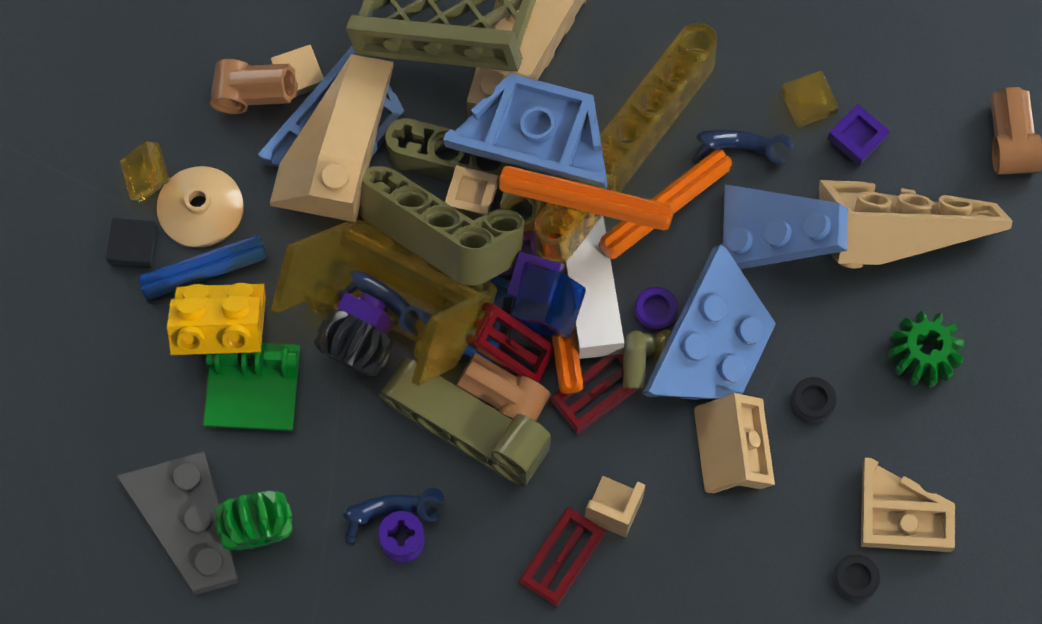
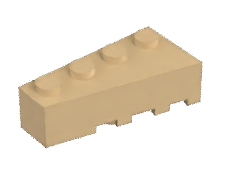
M496 0L493 10L502 6L499 0ZM536 0L520 46L523 59L519 71L476 68L467 99V117L469 118L472 115L471 109L482 99L491 96L495 91V87L510 73L538 80L543 70L548 67L554 57V52L563 36L570 30L582 4H585L587 0ZM509 15L490 27L492 29L512 31L515 21Z

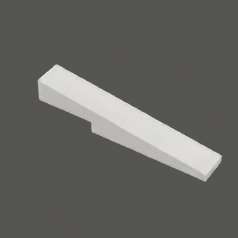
M555 204L579 359L623 354L624 337L611 260L600 250L598 245L601 237L606 234L604 218L601 215Z

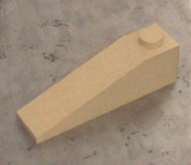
M820 180L818 187L820 200L840 203L848 209L847 251L831 253L838 264L847 268L857 269L863 267V264L881 265L1011 229L1013 222L997 203L948 195L940 196L938 202H934L925 196L916 194L915 190L901 188L899 196L874 192L875 184L859 181Z

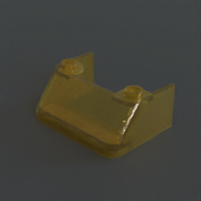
M356 220V222L347 221L287 245L271 310L279 313L304 302L310 305L315 313L328 316L330 311L339 310L337 306L340 300L336 294L339 290L344 289L353 282L350 276L351 271L361 270L395 290L411 306L418 307L432 315L428 325L419 318L417 319L415 328L418 336H415L401 328L399 323L400 317L387 306L383 310L394 320L391 327L392 330L417 342L413 355L418 361L412 383L420 386L457 365L468 347V344L465 342L469 334L474 335L477 330L473 327L476 320L482 319L485 314L481 311L484 304L494 303L497 287L491 281L471 286L456 282L368 222ZM357 289L350 295L359 299L362 291Z

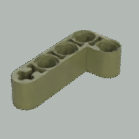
M402 118L395 120L386 130L385 140L389 161L394 167L403 171L451 183L456 165L498 175L499 178L505 166L524 169L445 147L443 139L450 130L449 128L414 119ZM406 141H411V142H408V144L406 145V148H401V147H403V146L405 145ZM426 145H428V146H427V152H428L427 155L423 154V153H426ZM444 150H452L458 154L452 160H442L437 157ZM487 160L495 161L500 165L493 171H485L479 167L482 162ZM498 183L495 194L502 196L500 209L524 210L528 212L531 216L524 220V232L537 231L546 202L502 192L499 189Z
M374 166L366 169L362 179L360 216L366 222L456 282L470 286L479 285L515 266L519 251L522 252L525 225L524 218L519 213L508 209H497L473 221L389 167Z
M403 358L379 394L380 398L397 412L520 486L525 487L550 450V433L533 419L517 414L512 420L410 358Z

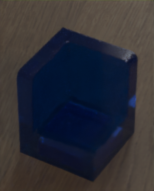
M529 268L525 273L511 316L537 334L571 338L586 288L561 271Z

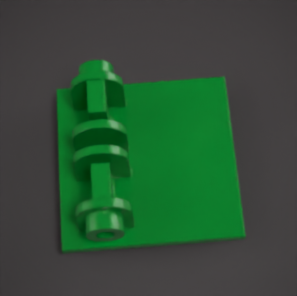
M262 343L261 352L206 354V364L209 365L203 426L293 431L300 345Z

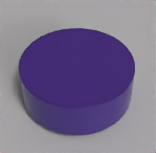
M650 287L638 295L634 305V318L643 330L650 333H662L669 330L676 322L678 302L669 290L662 287Z

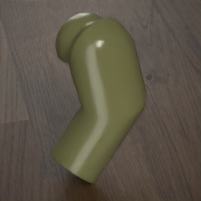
M636 330L625 337L623 350L624 389L645 388L646 356H651L655 350V339L649 333H642Z

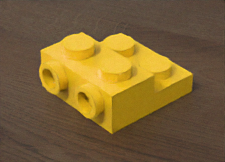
M236 283L233 285L193 284L189 286H176L175 299L170 301L167 322L171 355L261 352L266 301L265 285Z

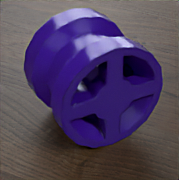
M397 511L383 519L378 535L381 549L385 556L393 562L402 564L412 562L418 558L425 545L424 530L418 517L410 512ZM399 530L394 537H390V535H394Z

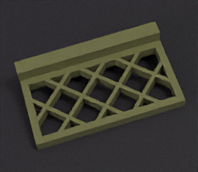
M364 0L359 15H351L346 26L347 33L357 55L518 72L523 59L520 46L536 0H499L502 6L485 16H482L476 7L487 0H462V2L444 12H441L435 4L441 0H416L404 8H401L396 0ZM389 3L396 11L387 18L372 17L375 11ZM428 7L436 15L427 22L411 21L409 19ZM468 11L476 19V21L467 26L451 25L449 23ZM509 15L515 21L512 31L492 29L490 27Z

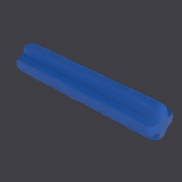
M255 235L142 274L138 278L143 296L150 300L176 291V286L193 285L260 262L266 258V250L262 239Z

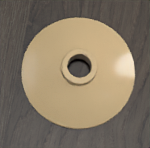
M206 166L191 167L175 174L165 183L157 200V217L166 235L174 242L194 249L210 248L227 240L238 228L244 210L243 197L236 182L223 171ZM202 196L206 198L205 203L200 207H194L190 204L195 197Z

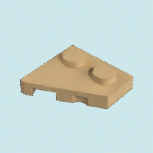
M864 458L862 462L861 547L952 552L955 549V503L936 493L924 491L920 484L905 476L903 478L896 476L878 466L879 462L872 458Z

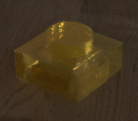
M822 70L782 84L781 93L798 128L837 114L839 106Z
M145 141L120 161L131 200L145 201L170 181L158 142Z

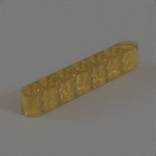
M692 23L683 28L600 134L605 171L611 172L606 174L607 190L622 191L712 73L716 63L718 41L715 30L709 25ZM671 79H676V80H679V81H678V82H672V81H669V80H671ZM653 109L656 110V112H647L645 110ZM622 140H632V141H634V142H632V143H624V142H621V141H622ZM547 203L535 220V251L538 257L558 263L567 261L602 216ZM552 233H558L562 235V237L552 239L547 237V235Z

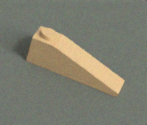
M355 54L350 55L281 160L270 206L356 222L361 202L362 179L366 169L370 166L394 66L392 61Z

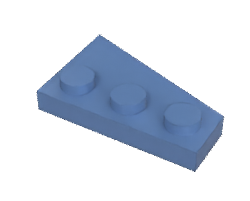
M725 184L723 246L726 247L740 269L847 251L848 209L840 203Z

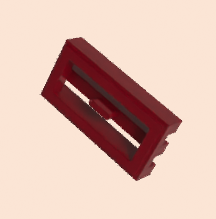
M485 303L481 310L485 314L482 319L476 320L473 327L477 330L474 335L469 334L465 343L513 375L525 376L539 383L554 353L553 344L495 304ZM497 321L541 351L539 358L494 328V322ZM487 336L534 367L533 370L530 371L486 341Z
M623 354L604 356L582 373L583 387L619 361L622 365L616 372L569 407L565 401L575 393L563 394L559 390L549 398V403L560 412L561 418L569 423L571 430L576 436L638 390L624 389L621 386L579 419L576 417L577 413L623 379Z
M567 506L518 580V584L525 589L528 588L533 591L534 595L540 599L547 600L551 606L557 608L604 537L606 530ZM570 521L576 523L577 527L540 583L535 581L533 577ZM587 530L592 534L556 590L552 592L548 589L550 584Z

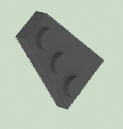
M205 452L117 475L121 484L195 595L239 583L232 552L223 548L221 539L217 535L215 508L219 505Z

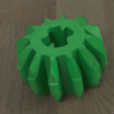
M923 310L917 313L915 322L905 317L900 321V330L893 331L889 338L894 347L889 350L888 358L900 361L895 369L897 375H902L907 371L912 373L910 378L912 386L917 385L921 377L925 378L926 384L930 388L936 386L938 377L949 381L954 375L953 368H959L963 363L964 358L958 352L965 346V341L962 338L952 337L958 329L956 323L949 324L946 327L941 325L943 320L941 313H937L932 321L928 320ZM923 344H928L932 347L930 355L921 352Z
M268 490L240 495L237 498L227 499L226 502L220 503L215 508L217 535L221 539L223 548L228 550L241 551L267 546L271 543L280 542L293 532V517L290 504L287 503L285 493L279 491L273 492Z

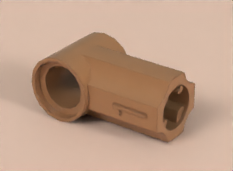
M235 59L219 60L215 64L209 105L223 113L240 114L247 111L248 105L290 103L293 98H296L298 89L295 69L289 63L251 66L246 62Z
M1007 87L992 93L990 102L995 133L992 141V164L995 174L1040 173L1042 170V139L1034 131L1029 91L1023 90L1021 87Z
M477 353L472 356L456 383V386L512 420L517 414H522L536 421L550 397V392L538 382L525 376H513Z

